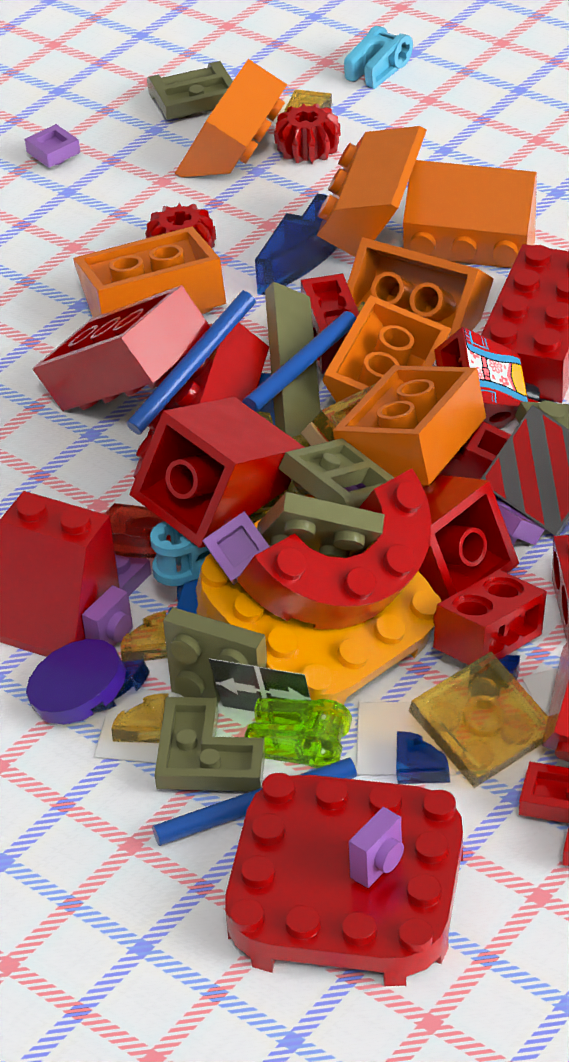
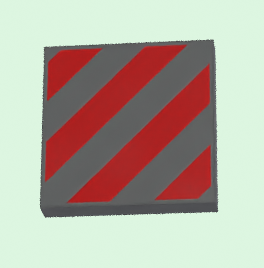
M532 405L481 479L490 481L493 492L497 497L554 536H559L569 522V429Z

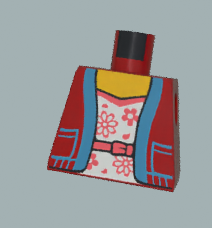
M461 327L434 349L437 367L477 368L486 413L484 422L494 427L503 428L514 420L520 402L539 401V388L536 385L525 382L521 358L515 351L472 330Z

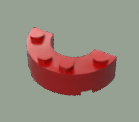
M411 468L373 489L359 509L385 514L383 533L361 554L348 558L326 556L309 548L294 533L254 555L237 581L257 603L269 612L286 621L294 618L302 622L311 623L315 629H341L361 624L382 612L412 580L424 562L429 548L431 514L428 500L419 478Z

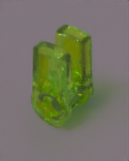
M259 698L254 707L256 723L253 722L248 725L245 737L264 738L266 759L320 768L340 761L343 749L340 741L350 730L352 716L344 705L329 699L306 701ZM323 714H326L325 720L321 718ZM322 748L326 750L324 754H321Z

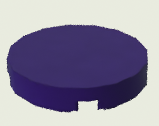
M84 639L72 642L53 651L37 665L29 677L26 694L34 711L47 723L65 725L83 721L94 715L91 710L92 708L98 706L101 702H103L104 706H107L115 699L124 684L126 668L116 648L104 640Z

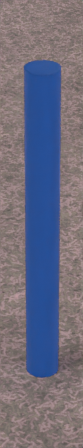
M242 290L130 417L126 424L131 431L137 435L142 434L254 306L256 300L249 292Z
M349 311L343 312L244 398L242 402L255 412H258L348 333L356 320L355 315Z
M349 757L300 775L353 779L357 777V772L352 759ZM262 788L153 825L152 830L157 844L161 846L246 816L253 797Z

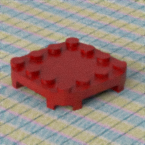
M285 773L268 775L263 780L262 789L255 794L247 809L225 894L228 939H232L235 946L251 958L252 967L273 973L275 960L384 972V987L407 986V976L426 970L435 961L442 964L449 948L448 933L460 862L463 861L462 816L456 809L455 797L446 790H430L412 785L318 775L289 776ZM382 807H385L401 816L404 851L397 866L389 873L384 872L367 888L350 878L349 840Z

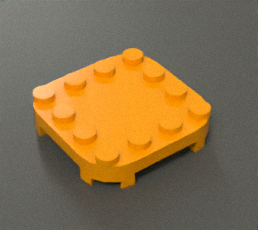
M304 495L307 497L315 498L313 495ZM259 521L254 523L256 528L258 526ZM211 553L202 563L196 586L197 614L264 634L266 637L267 668L305 674L313 709H324L325 715L342 709L347 697L411 654L415 659L426 647L435 626L433 617L437 604L441 602L440 597L434 592L427 580L417 572L397 597L373 618L361 624L341 629H315L311 623L302 622L294 618L286 621L263 608L243 589L239 582L234 585L231 583Z

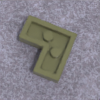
M174 607L171 608L163 620L171 692L180 694L183 697L217 698L219 703L221 699L209 658L267 668L266 637L264 634Z
M166 697L154 775L156 789L254 791L262 788L265 740L264 738L215 737L219 712L217 698Z

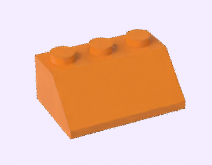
M248 59L204 123L175 174L180 177L230 174L239 160L246 164L258 146L257 142L260 143L285 104V101L279 97L287 84Z
M421 126L369 131L364 133L356 146L349 143L338 162V165L342 166L343 170L341 168L338 169L328 187V191L332 192L333 195L329 194L318 212L317 217L323 220L317 236L353 257H356L362 237L375 240L399 208L427 130Z
M416 160L408 183L403 219V248L452 262L512 268L522 244L534 245L537 172Z
M193 226L73 258L92 318L181 285L202 314L210 312L213 307L226 304L220 257Z
M362 237L347 284L359 313L368 297L372 295L452 328L451 336L461 327L473 331L480 322L494 278L474 267Z
M370 295L326 370L322 381L340 409L361 400L393 365L437 366L434 349L449 338L452 328Z
M393 365L332 430L334 439L343 438L394 478L412 468L419 478L422 487L429 486L486 419L477 368Z

